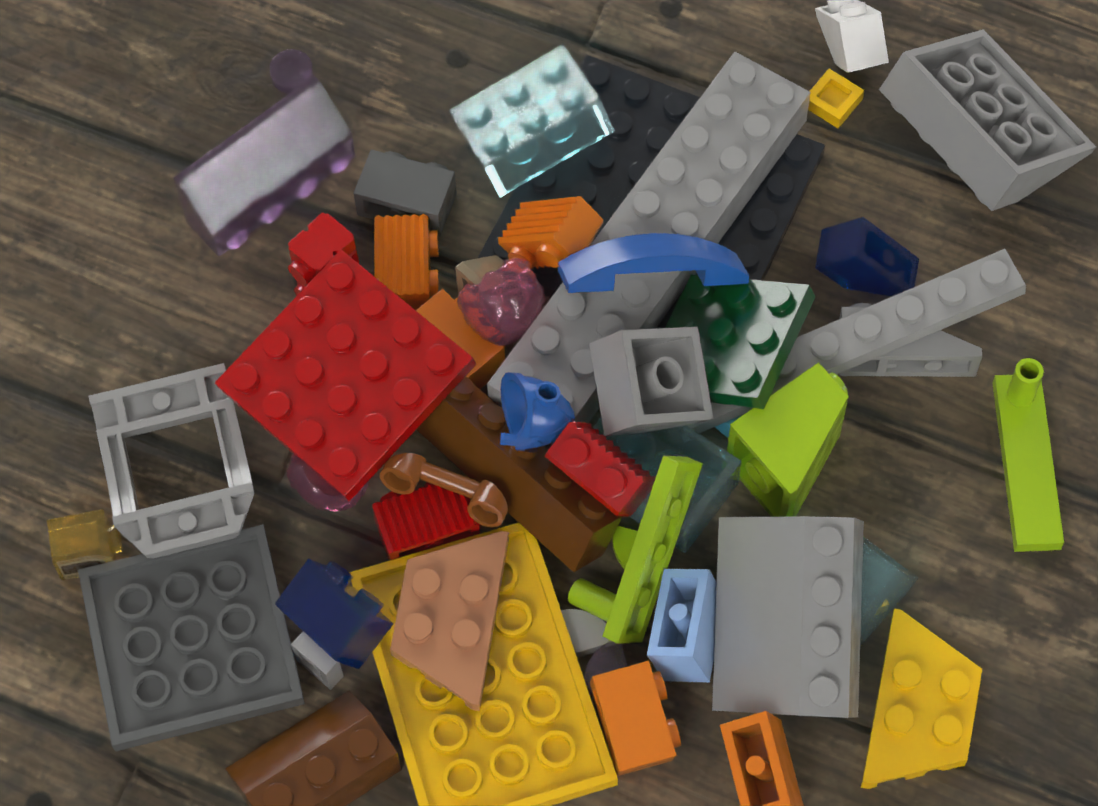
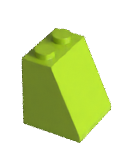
M819 362L772 394L764 409L752 408L730 424L725 463L771 517H796L841 434L849 398L848 391L841 378L833 372L829 374Z

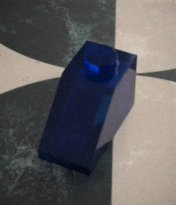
M861 217L822 229L815 268L842 288L893 297L915 287L919 258L866 218Z

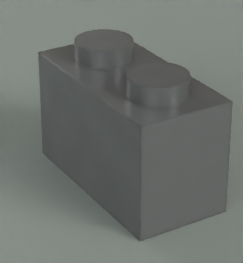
M371 149L353 193L357 215L374 220V217L378 215L393 217L396 214L399 216L405 214L408 216L413 214L420 216L425 214L428 215L429 229L438 230V237L440 238L457 195L455 171L448 170L445 166L438 163L430 162L425 164L413 161L397 152L388 151L383 153Z

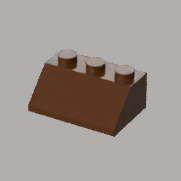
M349 690L225 769L248 806H346L401 771L398 752L374 716Z

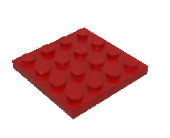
M340 250L215 381V385L349 502L475 367L476 362L470 354L348 254Z

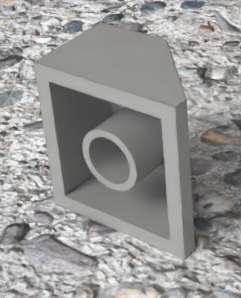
M698 327L621 330L589 343L604 436L646 433L713 420Z

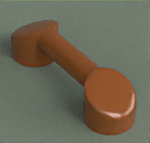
M402 453L392 456L386 461L380 472L382 483L388 489L398 494L412 493L419 480H423L471 498L467 507L470 517L486 527L500 526L508 512V505L502 492L490 481L481 480L479 482L428 463L423 456L418 454Z

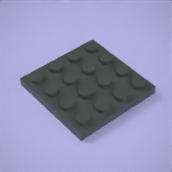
M264 525L242 529L240 535L234 539L154 559L146 558L143 554L78 569L111 744L115 752L305 704Z

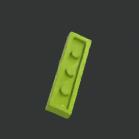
M1032 358L1020 360L1016 365L1013 375H995L992 383L1014 552L1061 550L1064 545L1042 386L1044 370L1041 363Z
M663 456L617 594L583 578L576 580L570 588L568 602L571 605L607 622L602 637L617 644L643 641L659 594L663 570L668 568L703 463L689 457Z

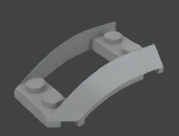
M224 363L89 396L109 490L113 524L146 558L154 559L234 539L241 533L254 496V488L234 402L215 385V381L226 371ZM213 417L229 488L139 510L125 438Z

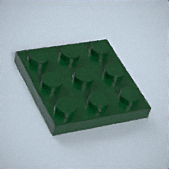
M691 274L665 328L698 327L711 403L764 409L816 296L810 285L749 280L748 284L704 286L698 275Z

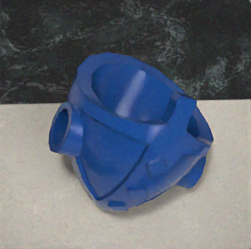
M513 372L505 373L502 377L500 388L501 402L509 433H501L500 445L515 446V449L518 451L548 445L551 442H555L569 422H574V411L555 383Z

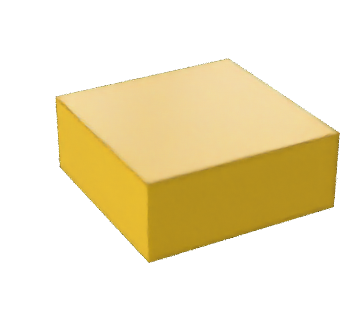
M829 68L810 90L808 110L834 127L839 128L863 100L864 90Z

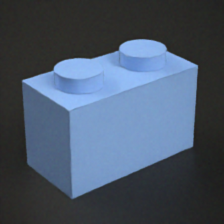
M709 569L663 570L647 656L656 670L661 672L664 681L710 683L714 662L717 582Z

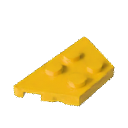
M894 608L891 618L861 788L865 789L875 788L878 783L902 777L908 780L924 776L931 770L945 771L965 766L968 760L982 668L901 609Z

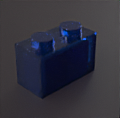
M308 558L275 602V605L335 661L360 669L394 623L380 612L384 604L365 589L361 588L357 591L350 584L353 576L347 570L333 561H330L326 566Z

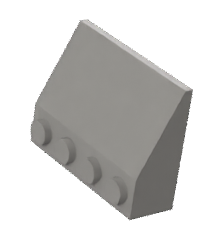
M984 29L903 52L879 89L891 102L892 107L902 114L918 131L921 139L934 148L946 161L949 169L959 175L973 190L977 199L991 211L1019 202L1090 155L1096 148L1087 136Z
M719 517L712 711L747 713L768 711L771 714L858 717L864 521L849 517Z

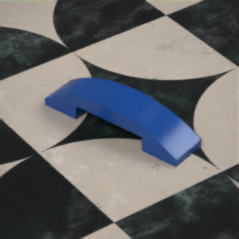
M649 233L619 237L586 247L558 262V272L568 293L614 291L615 274L695 270L704 286L749 283V274L735 252L712 241L680 234Z

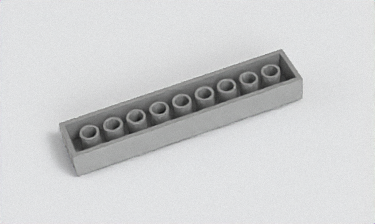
M734 52L590 246L619 237L649 233L687 235L718 244L807 121L811 92ZM696 271L615 274L614 291L568 293L564 283H562L487 383L488 397L498 406L502 407L500 392L502 377L508 372L521 373L523 376H531L542 381L555 383L574 411V422L589 423L600 408L589 343L621 330L657 329L682 294L691 274L696 275Z

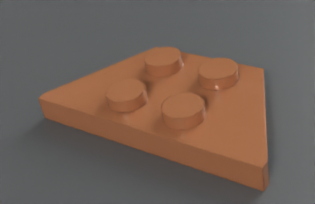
M506 531L496 532L407 560L390 648L393 657L409 668L418 669L427 680L440 689L442 687L446 688L465 701L467 707L475 711H480L509 542V532Z

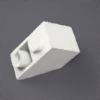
M827 0L828 5L815 8L816 17L836 66L849 73L889 63L880 11L859 0Z

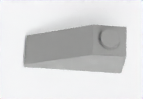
M858 303L850 307H841L839 319L872 305ZM939 330L841 372L839 376L976 377L982 359V348Z

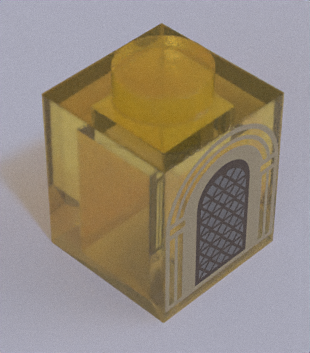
M103 509L47 520L52 563L61 580L79 577L78 569L115 561V553L123 551L120 532L115 528L114 524L110 525Z

